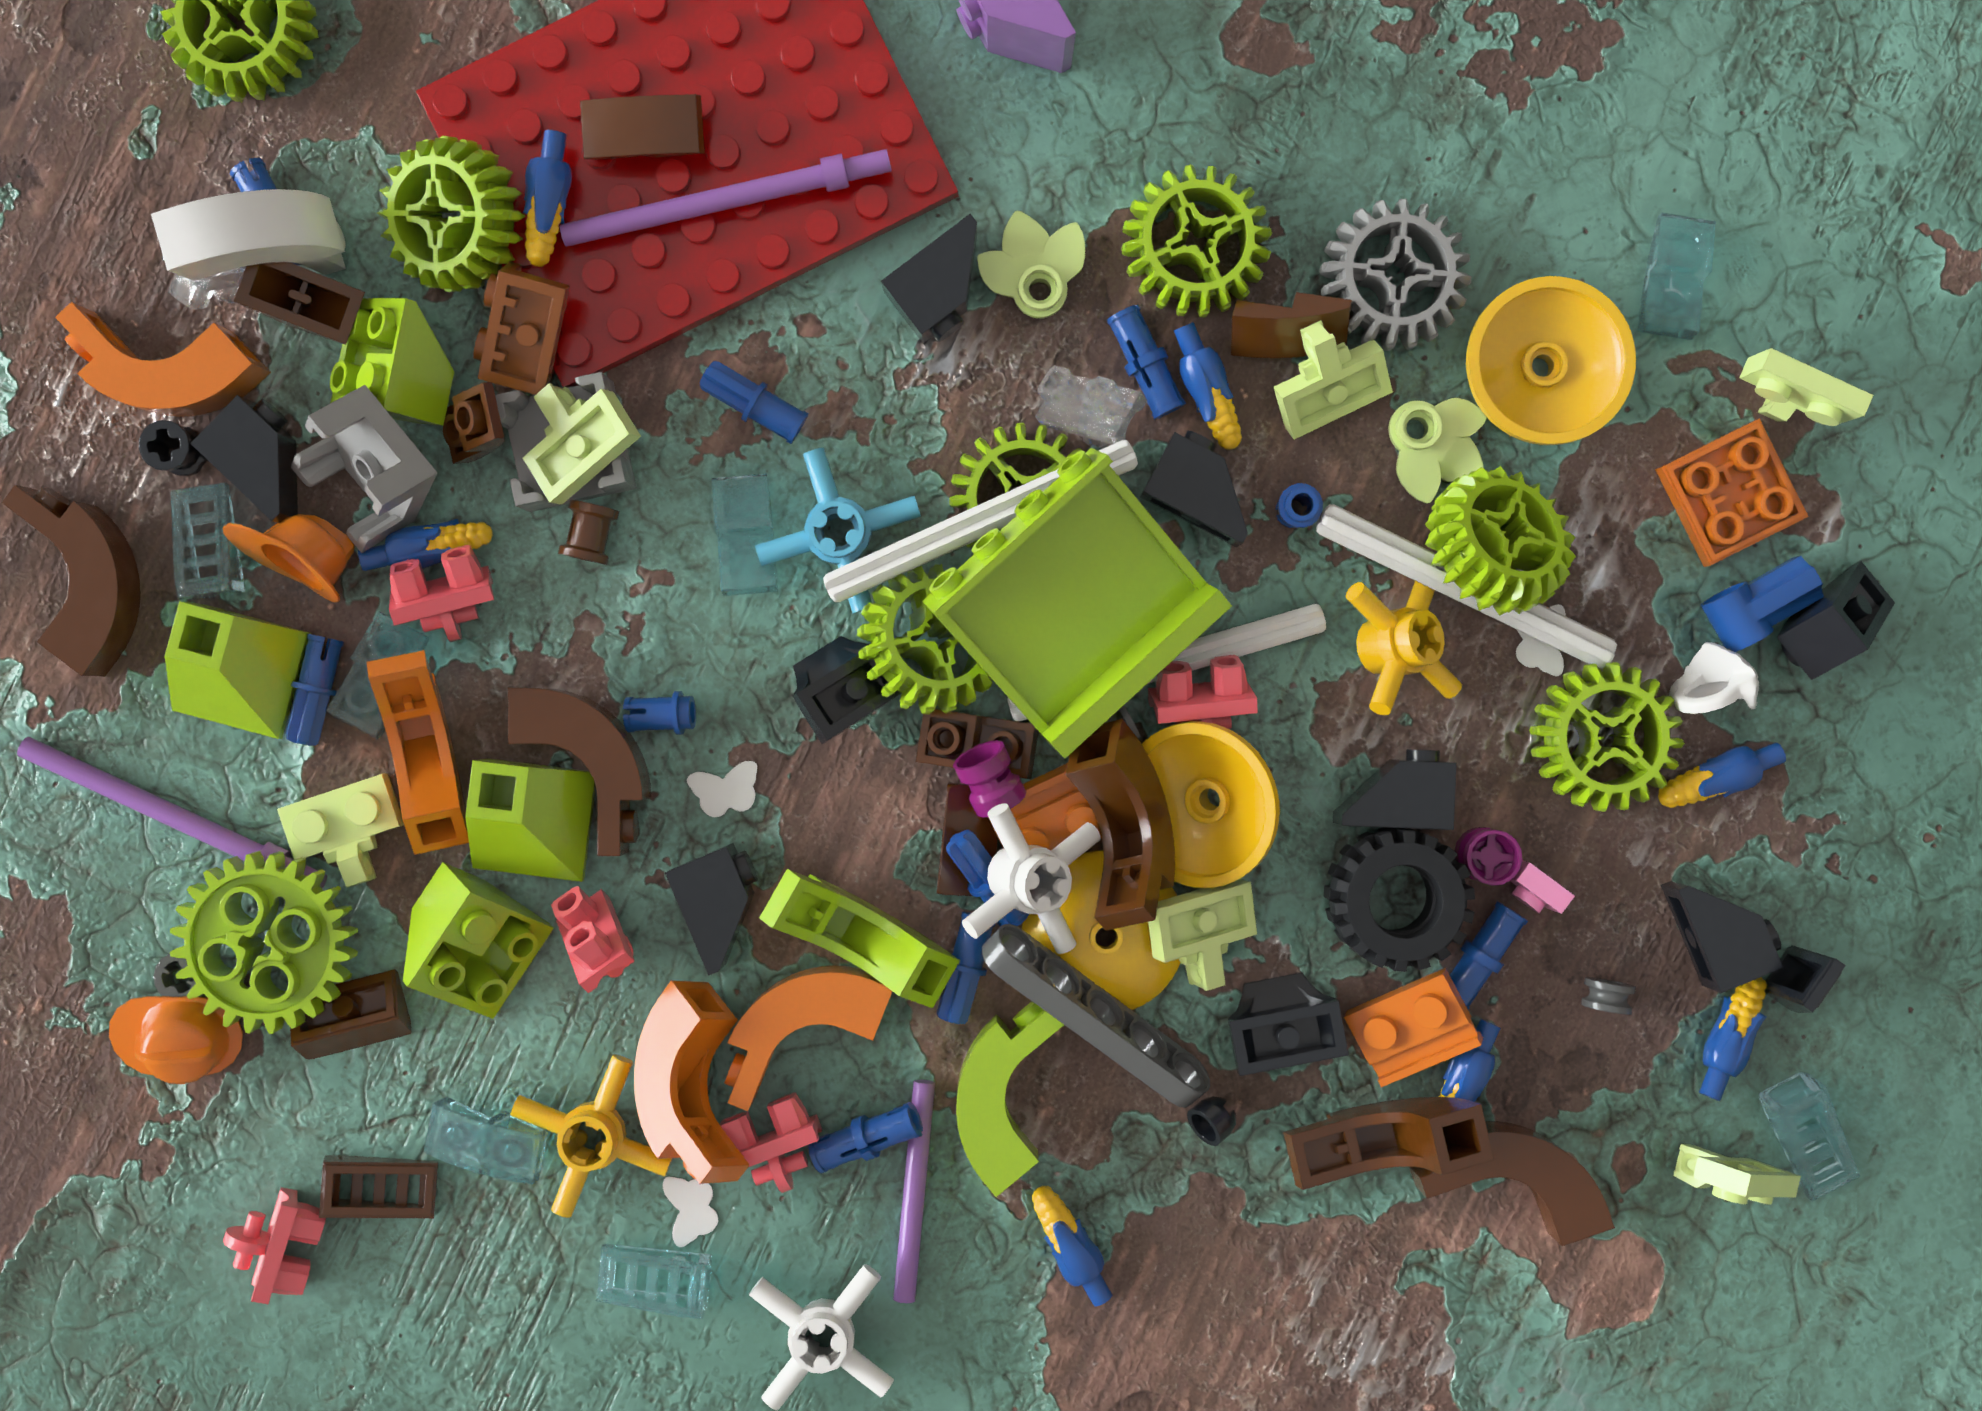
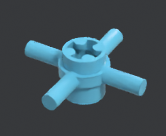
M818 448L803 454L818 502L807 516L804 526L805 530L757 544L755 548L761 566L812 551L823 561L835 564L840 568L861 557L869 546L873 531L921 517L915 495L866 511L853 500L839 497L824 448ZM839 517L843 520L850 519L854 529L846 533L845 539L847 544L836 547L835 542L831 538H825L824 531L821 528L827 525L828 519L830 521ZM869 590L848 598L852 614L861 612L867 603H872Z

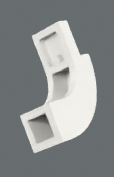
M285 189L237 192L184 203L151 214L167 271L192 281L244 266L270 262L299 263L324 275L346 269L341 254L345 252V238L336 221L330 198L322 194Z

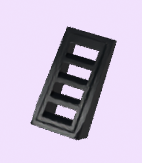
M1791 945L1780 958L1783 968L1770 973L1766 978L1767 988L1765 993L1796 1013H1813L1838 980L1846 965L1836 958Z

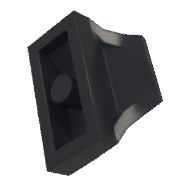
M840 636L793 665L797 689L793 698L821 744L841 734L902 694V692L897 690L889 697L882 696V687L888 683L882 675L875 680L867 679V672L876 666L874 659L863 660L858 657L859 651L869 644L852 641Z
M1303 973L1244 984L1238 1008L1228 1018L1235 1064L1239 1076L1349 1055L1339 1000L1322 994L1308 981Z

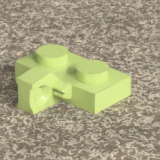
M1321 320L1300 330L1304 349L1309 358L1298 364L1301 374L1274 386L1285 429L1294 440L1393 393L1384 351L1377 342L1370 340L1349 350L1344 342L1336 344L1335 336L1326 331Z
M1772 348L1749 357L1739 377L1755 385V392L1765 398V402L1759 408L1758 413L1777 422L1787 421L1794 411L1798 409L1815 422L1828 426H1837L1865 416L1874 396Z
M548 383L534 396V399L550 425L544 429L546 437L523 457V460L549 503L563 504L637 441L641 435L613 391L600 389L587 401L580 398L576 400L567 387L560 388L553 386L552 383Z
M388 773L380 774L277 809L294 860L301 857L305 859L323 853L327 864L337 863L346 887L356 886L377 878L368 852L378 848L375 835L404 825Z
M1238 879L1224 886L1202 888L1158 901L1156 918L1154 921L1148 922L1153 958L1164 963L1179 959L1180 963H1184L1186 966L1189 984L1203 988L1205 991L1224 986L1225 976L1222 954L1227 953L1228 943L1257 935L1251 882Z
M1692 1144L1680 1145V1152L1673 1176L1695 1188H1709L1713 1185L1712 1195L1738 1204H1747L1749 1199L1771 1205L1774 1197H1796L1800 1175L1750 1158H1731Z

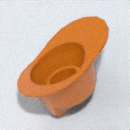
M298 514L286 517L282 522L277 523L264 533L240 524L228 523L223 526V533L227 539L248 557L277 573L306 585L331 602L340 601V596L334 585L354 553L355 545L346 534L328 521L315 515Z
M145 996L130 999L116 1009L109 1023V1038L115 1053L129 1067L142 1074L155 1076L167 1083L187 1084L198 1081L204 1076L221 1072L232 1064L242 1049L243 1030L239 1021L229 1027L223 1026L225 1010L222 1008L207 1016L204 1015L203 1010L209 999L207 997L198 996L188 999L187 996Z

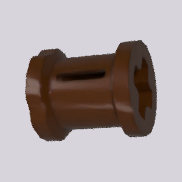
M570 500L568 508L573 511L566 544L559 546L558 554L607 565L609 557L604 552L611 521L618 520L620 511L583 501Z

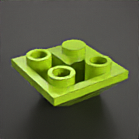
M407 298L362 299L346 345L342 344L339 361L334 365L330 375V388L332 391L330 403L366 385L393 419L418 424L444 425L454 370L416 301Z
M179 601L165 652L172 711L268 737L283 739L296 688L291 687L292 681L298 682L308 642L307 636L311 633L205 604Z
M497 759L472 760L465 816L472 868L583 882L596 789L590 771Z
M442 862L412 907L403 982L411 989L494 1019L554 927L486 880Z

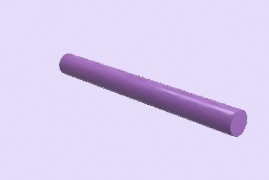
M930 1080L913 1081L911 1103L914 1104L920 1115L923 1135L908 1140L893 1296V1300L900 1303H913L916 1296L935 1082Z

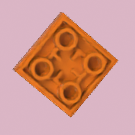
M1760 418L1655 469L1703 567L1711 566L1809 517Z

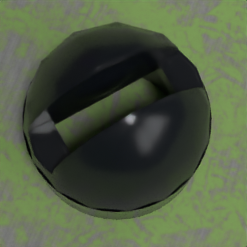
M1215 1096L1206 1097L1199 1101L1187 1113L1188 1122L1195 1134L1211 1146H1218L1231 1134L1236 1125L1235 1110L1228 1113L1223 1107L1227 1100Z

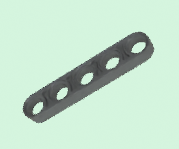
M1011 924L1002 925L983 944L982 955L984 961L998 977L1174 1105L1187 1108L1209 1090V1075L1198 1059L1024 930Z

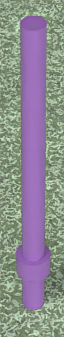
M887 149L843 159L841 153L820 158L821 164L560 224V232L564 245L567 247L826 187L828 192L850 187L849 181L892 172Z
M26 737L18 747L17 755L234 857L238 856L243 861L246 854L255 851L261 852L265 863L270 854L279 851L284 852L285 868L294 860L290 858L291 852L271 842H267L265 845L255 842L31 737ZM306 865L304 875L308 876L318 870ZM325 874L324 879L320 884V887L322 889L327 881V874Z

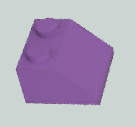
M959 0L961 6L956 11L964 30L970 39L979 36L987 52L1059 73H1063L1071 68L1076 32L1058 0Z

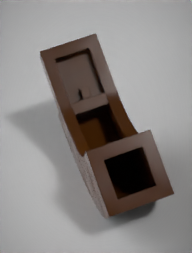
M14 485L1 503L54 543L65 561L68 572V591L65 602L37 643L79 675L105 677L127 647L137 623L141 591L138 568L133 552L119 527L98 506L76 501L70 503L62 495L43 485L39 490Z
M508 688V744H549L561 747L577 756L590 771L596 785L598 800L597 856H622L629 853V843L637 842L639 830L637 810H630V800L651 798V783L643 754L631 733H627L621 721L610 711L584 696L558 689Z
M1119 719L1104 723L1069 755L1066 776L1091 806L1102 837L1104 864L1094 918L1105 930L1154 921L1160 890L1173 887L1175 877L1173 830L1160 780L1141 742L1125 721Z
M1419 1097L1366 1104L1326 1114V1120L1283 1132L1295 1185L1302 1190L1384 1168L1420 1167L1440 1175H1446L1494 1160L1482 1105L1461 1098Z
M1485 1121L1494 1156L1493 1161L1446 1175H1440L1425 1168L1409 1167L1415 1186L1427 1199L1488 1178H1509L1524 1183L1530 1188L1535 1197L1547 1233L1561 1246L1615 1228L1604 1197L1586 1169L1550 1139L1520 1125L1500 1121Z

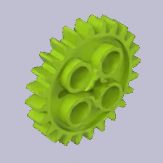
M260 851L246 854L244 863L238 856L223 861L224 871L214 867L203 872L207 885L199 882L187 888L188 893L196 903L186 902L178 905L175 909L188 920L187 923L170 928L171 934L184 939V945L170 951V956L186 959L188 965L175 976L177 979L193 977L196 984L188 992V999L196 998L202 994L209 998L203 1010L204 1015L207 1016L220 1008L225 1010L223 1016L224 1027L235 1024L243 1017L245 1033L249 1034L259 1029L263 1021L269 1034H274L282 1029L284 1021H286L291 1029L296 1028L305 1022V1013L314 1018L325 1011L322 1000L332 1002L341 995L333 982L343 983L352 976V973L340 964L343 961H348L358 956L357 950L344 945V939L358 933V928L342 926L341 918L353 910L352 906L335 907L332 901L340 893L341 887L335 886L324 891L320 884L324 879L326 871L321 869L305 876L306 859L302 857L293 860L286 868L284 852L280 851L270 854L266 863ZM244 893L253 896L257 902L258 913L256 918H251L242 909L241 899ZM279 897H283L285 899V906L282 913L276 917L279 908ZM295 915L301 916L309 924L310 935L307 941L297 937L293 931L292 920ZM268 930L264 940L258 937V934ZM222 944L228 945L235 952L237 959L235 968L228 967L222 961L220 956ZM265 944L271 947L270 951L261 954ZM273 966L279 967L287 975L288 988L286 991L280 990L272 982L271 969ZM253 968L249 981L250 987H247L244 984V978L247 971Z

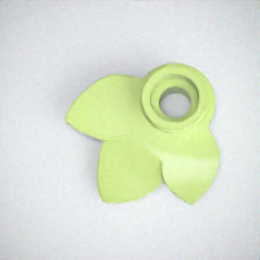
M1017 210L1013 213L1005 227L1002 251H988L977 256L979 272L983 282L992 292L1013 298L1017 307L1024 314L1033 318H1047L1056 314L1063 307L1067 298V283L1083 268L1085 240L1083 232L1076 222L1063 226L1049 237L1047 231L1037 221L1022 211ZM1035 283H1044L1049 287L1050 295L1044 300H1036L1030 295V287Z
M1451 398L1435 406L1428 402L1417 400L1403 404L1391 416L1388 426L1389 437L1395 448L1399 450L1396 474L1406 491L1416 500L1426 504L1431 503L1438 492L1441 480L1452 483L1456 478H1461L1464 474L1468 475L1481 467L1484 468L1481 455L1470 438L1487 420V417L1478 406L1461 398ZM1414 419L1422 423L1424 434L1421 439H1414L1407 433L1406 427L1409 420Z

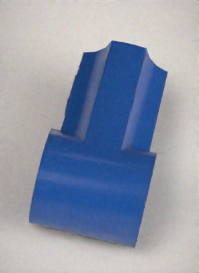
M1797 556L1749 583L1744 581L1713 595L1700 606L1722 645L1728 650L1737 652L1770 635L1774 631L1773 625L1823 598V583L1815 568L1809 565L1802 556Z

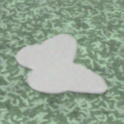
M1557 604L1549 607L1564 616L1566 615L1562 605ZM1517 630L1523 639L1516 648L1518 661L1526 667H1538L1543 672L1553 676L1561 675L1564 669V660L1560 651Z
M753 761L741 762L727 773L723 779L710 773L695 772L688 776L687 783L693 793L700 798L702 810L711 817H720L729 808L739 812L746 811L751 808L755 800L756 794L753 785L756 780L757 764Z
M666 1177L663 1181L664 1194L680 1211L672 1231L673 1241L676 1246L684 1247L694 1241L698 1235L709 1234L717 1226V1212L709 1206L713 1197V1190L709 1183L699 1184L696 1179L688 1182L682 1178Z

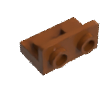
M510 261L498 271V274L492 273L488 279L484 294V306L490 307L491 312L488 327H481L478 332L473 358L481 361L478 379L536 395L551 380L570 285L521 272L522 265Z

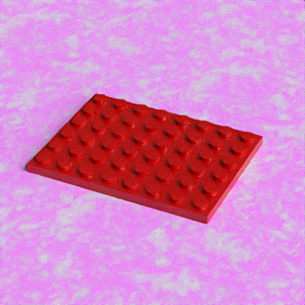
M597 0L416 90L439 138L441 136L456 137L459 141L460 139L473 140L482 146V150H490L494 154L499 155L498 166L506 167L507 170L513 172L507 187H514L522 193L513 202L514 210L520 211L526 217L517 222L514 221L513 231L523 240L516 244L509 243L508 248L515 259L511 262L521 264V272L570 285L553 366L563 388L579 386L576 384V377L598 372L605 373L959 197L952 177L864 0ZM652 95H701L705 154L660 158L639 156L605 160L584 159L580 101ZM545 130H555L567 135L563 161L571 167L572 183L566 199L564 223L821 164L820 158L841 153L843 159L884 149H887L892 172L849 181L850 187L831 192H828L826 187L567 247L564 245L559 224V232L556 234L557 240L549 262L542 267H536L531 265L526 257L525 242L527 239L525 232L527 229V214L523 213L526 202L524 201L526 190L525 174L530 159L541 157Z

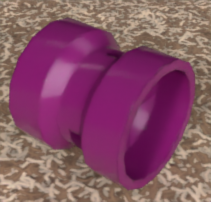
M996 740L979 744L961 754L953 764L960 782L969 785L971 790L969 800L976 815L982 818L988 817L987 813L989 810L999 804L1006 803L1010 809L1025 798L1027 793L1019 775L1011 773L1008 767L1011 758L1002 741Z
M1475 827L1464 832L1458 839L1454 850L1458 854L1455 857L1456 861L1466 865L1471 875L1468 878L1492 886L1503 885L1512 880L1520 871L1523 860L1521 848L1515 838L1506 832L1487 827Z

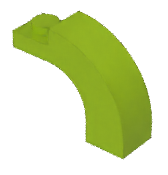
M787 869L759 917L773 929L813 943L842 957L870 974L898 996L930 1008L935 1006L960 962L958 958L923 934L867 901L810 874L807 877L790 869Z
M1030 1002L1014 1016L1012 1020L1017 1026L1011 1031L996 1014L982 1028L969 1047L959 1075L956 1116L961 1143L973 1169L995 1197L1039 1162L1038 1149L1013 1120L1005 1100L1008 1081L1017 1065L1064 1026L1063 1023L1034 1002Z

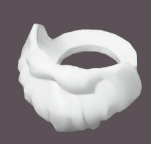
M1706 642L1693 657L1689 666L1685 667L1683 676L1672 684L1669 696H1672L1675 700L1674 705L1676 709L1683 713L1697 714L1714 711L1734 703L1737 699H1744L1749 708L1755 709L1759 691L1758 675L1751 664L1740 654L1728 650L1719 644Z

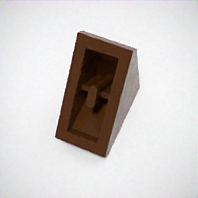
M270 262L246 266L234 302L292 328L346 345L365 292L290 262Z

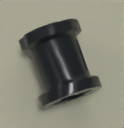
M159 420L149 424L139 438V451L142 459L149 466L157 470L171 471L178 476H191L197 474L208 461L191 445V442L199 434L190 427H182L172 421ZM178 440H179V441H180V449H175V450L171 451V457H170V456H169V448L177 447V446H178Z

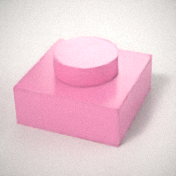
M1523 860L1520 871L1510 880V882L1517 886L1512 895L1537 913H1540L1545 907L1562 914L1575 897L1533 864Z

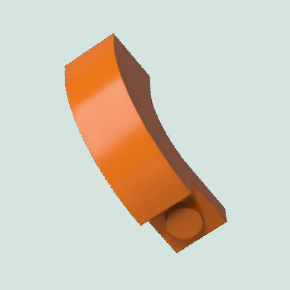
M71 302L55 317L69 332L65 337L67 344L79 356L89 362L77 374L94 389L111 399L147 412L175 417L196 416L214 412L226 407L237 395L241 397L247 395L271 373L234 332L216 323H212L180 353L166 359L148 361L138 358L95 312Z
M425 650L368 661V678L387 733L396 772L402 820L414 855L469 843L465 804L450 732L435 675L431 673Z
M837 965L805 969L772 985L748 1008L727 1042L748 1051L746 1056L736 1053L724 1084L733 1087L728 1104L749 1111L776 1046L787 1035L797 1029L818 1024L832 1025L873 1041L893 991L860 968Z
M671 980L652 1007L645 1021L637 1047L634 1068V1093L639 1121L648 1144L657 1159L681 1158L685 1170L699 1184L738 1181L750 1164L716 1120L710 1106L707 1086L712 1058L738 1019L709 982Z

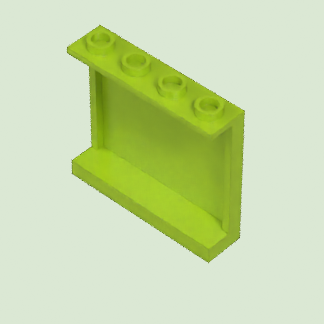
M1090 448L1086 453L1083 450L1078 451L1065 460L1057 471L1060 477L1044 491L1038 489L1027 495L1014 510L1017 516L1001 530L995 528L984 534L972 547L974 555L958 569L951 567L941 573L929 587L931 594L922 601L1063 758L1069 756L1232 607L1220 590L1206 583L1110 467V464L1113 462L1107 454Z

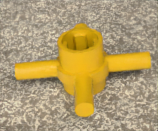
M1417 581L1414 582L1406 607L1389 610L1362 582L1353 584L1346 592V599L1368 620L1362 624L1358 631L1356 639L1357 652L1360 661L1368 671L1373 674H1380L1369 704V708L1379 715H1389L1391 713L1404 675L1420 672L1447 699L1455 697L1462 688V683L1439 661L1444 651V632L1437 617L1428 610L1435 590Z
M616 1054L612 1055L595 1100L578 1105L568 1114L522 1095L517 1097L512 1107L511 1116L558 1134L556 1144L558 1154L564 1164L568 1166L551 1207V1211L559 1216L572 1217L589 1172L605 1168L615 1161L616 1158L663 1177L666 1176L673 1158L657 1159L649 1146L627 1138L624 1120L615 1110L633 1065V1061ZM582 1122H585V1126L592 1127L597 1131L601 1128L606 1136L605 1140L598 1142L595 1151L583 1146L587 1142L588 1136L585 1131L579 1129Z

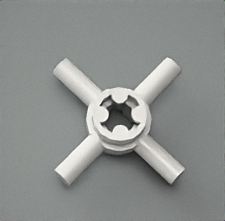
M1008 804L996 805L987 813L1004 847L995 854L988 867L987 880L991 891L995 895L962 921L963 927L971 937L977 939L1013 909L1027 914H1037L1055 951L1058 954L1067 953L1076 946V941L1060 910V907L1067 900L1071 891L1072 876L1068 865L1100 841L1101 835L1093 824L1086 822L1052 850L1037 845H1028Z
M864 1264L836 1301L821 1298L810 1302L804 1308L764 1277L753 1287L749 1296L790 1327L788 1331V1347L792 1357L762 1395L763 1401L770 1408L778 1411L808 1372L823 1374L839 1367L846 1370L880 1398L888 1391L894 1379L853 1348L855 1329L851 1317L881 1279L880 1274L871 1266ZM826 1325L831 1327L834 1332H837L832 1336L831 1346L820 1347V1343L815 1341L810 1335L805 1336L808 1329L813 1334H821Z

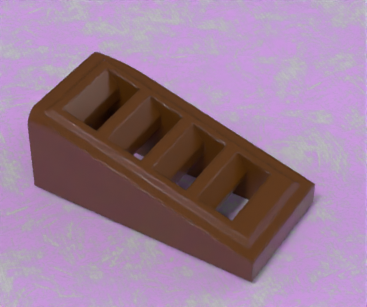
M325 1155L322 1168L319 1218L434 1219L438 1161ZM341 1174H352L350 1199H339ZM364 1174H375L373 1201L362 1200ZM386 1174H398L396 1202H384ZM409 1174L420 1175L418 1204L407 1203Z

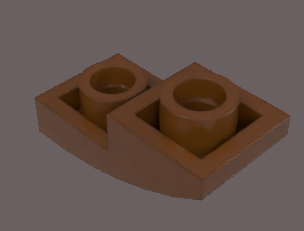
M652 95L580 101L584 159L605 160L639 156L660 158L705 154L701 95Z
M1296 292L1292 308L1237 300L1232 314L1231 355L1250 358H1294L1307 356L1300 330L1320 320L1323 322L1326 331L1335 336L1337 345L1343 342L1347 345L1352 300Z
M482 382L452 397L453 405L447 407L443 425V436L449 445L452 463H472L499 448L504 442V434L493 383Z
M935 709L928 715L923 714L916 762L954 768L955 760L967 750L985 742L998 740L1004 743L1011 758L1008 765L1011 773L1019 775L1020 778L1032 779L1039 731L1031 723L959 712L945 714L942 710Z

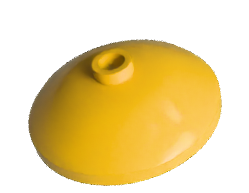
M1561 276L1528 279L1498 295L1477 319L1471 331L1466 351V372L1469 387L1484 415L1506 434L1518 440L1538 445L1571 443L1585 438L1605 426L1618 413L1626 401L1636 370V351L1633 336L1626 319L1618 307L1593 286L1576 279ZM1535 358L1543 359L1547 363L1548 373L1546 376H1539L1533 371L1532 363Z
M1183 722L1164 728L1151 735L1142 743V746L1155 768L1168 805L1175 847L1174 882L1195 888H1215L1235 882L1250 873L1268 854L1279 825L1280 804L1278 791L1265 760L1242 736L1213 723ZM1209 789L1216 791L1219 795V806H1215L1209 801Z
M1103 850L1085 852L1068 865L1072 876L1071 891L1067 900L1060 907L1076 941V946L1067 953L1058 954L1037 914H1029L1022 923V930L1129 1009L1134 1010L1148 1003L1164 990L1177 972L1180 961L1176 959L1164 963L1153 958L1148 922L1114 929L1116 931V940L1110 946L1104 947L1096 942V933L1099 929L1103 928L1094 917L1103 873L1104 852ZM1172 887L1160 890L1158 901L1175 897L1177 894Z

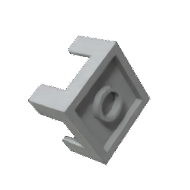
M602 372L576 377L575 381L579 386L568 388L576 400L580 398L587 401L600 389L613 391L616 395L614 382ZM520 390L495 395L501 424L508 429L519 478L510 479L515 506L533 512L569 504L570 500L583 501L637 489L627 448L565 503H549L523 457L546 437L544 429L550 424L535 401V395L527 396Z
M363 385L308 415L305 428L311 434L317 432L324 439L299 452L294 457L291 468L308 487H313L345 468L373 502L372 509L375 512L350 526L346 532L358 550L363 553L385 540L391 533L413 523L433 484L437 471L367 386Z

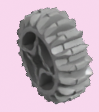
M1406 198L1398 200L1393 209V214H1391L1389 206L1384 200L1377 201L1374 204L1372 216L1368 211L1359 208L1352 216L1354 226L1350 223L1342 222L1336 229L1337 236L1341 242L1329 241L1324 249V252L1335 261L1324 262L1320 267L1319 273L1326 278L1335 279V281L1324 285L1321 289V295L1328 297L1338 296V298L1352 300L1348 335L1358 326L1364 328L1365 331L1361 337V344L1370 340L1373 341L1377 334H1381L1383 350L1391 351L1395 347L1399 335L1405 349H1413L1418 343V334L1427 342L1432 341L1438 336L1436 324L1448 328L1455 321L1450 309H1461L1466 303L1467 299L1456 289L1466 288L1471 283L1472 277L1467 273L1456 271V269L1470 261V254L1465 252L1454 253L1452 249L1462 240V233L1455 232L1446 238L1441 230L1448 223L1447 216L1441 215L1433 224L1427 221L1426 218L1429 214L1428 204H1421L1414 215L1409 214V204ZM1390 234L1389 244L1384 248L1383 258H1369L1365 263L1354 262L1358 247L1362 243L1376 236ZM1412 240L1426 251L1433 264L1421 262L1415 257L1412 251ZM1393 263L1400 268L1398 274L1403 272L1406 278L1397 288L1396 285L1389 282L1393 276L1386 278L1384 273ZM1355 281H1357V286L1370 288L1376 293L1379 299V312L1368 305L1362 298ZM1425 287L1435 288L1432 301L1425 311L1412 316L1400 317L1401 307L1406 303L1408 292H1421Z

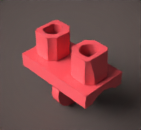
M470 545L449 549L442 553L441 561L446 576L426 581L419 559H410L392 564L390 566L391 591L389 612L394 626L420 619L424 633L444 628L448 640L454 642L462 639L459 623L479 619L476 604L494 600L492 590L493 579L489 566L481 567Z
M1228 655L1211 659V682L1192 683V668L1188 662L1172 661L1157 674L1156 687L1148 688L1149 705L1155 710L1158 724L1171 722L1179 724L1198 721L1213 723L1231 729V716L1258 713L1257 696L1247 682L1244 665L1237 655Z
M577 886L553 901L551 907L557 919L556 922L578 983L585 991L590 993L597 988L604 976L608 975L611 978L620 976L623 973V969L635 962L631 942L623 932L610 897L602 889L589 897Z
M796 1092L768 1103L767 1109L775 1128L774 1131L757 1136L748 1111L730 1116L720 1122V1126L750 1164L749 1167L768 1161V1164L751 1170L756 1186L774 1180L781 1193L794 1189L791 1173L808 1167L804 1151L785 1157V1153L817 1142L819 1140L818 1133L823 1130L817 1114L809 1117L805 1106Z
M280 1188L267 1232L262 1230L266 1215L258 1211L249 1212L245 1226H232L227 1228L223 1238L224 1245L237 1251L233 1262L234 1268L248 1270L253 1256L259 1255L251 1283L254 1286L251 1302L269 1304L272 1293L302 1295L311 1267L310 1259L284 1255L288 1240L317 1245L320 1241L326 1218H319L320 1208L298 1202L297 1190Z

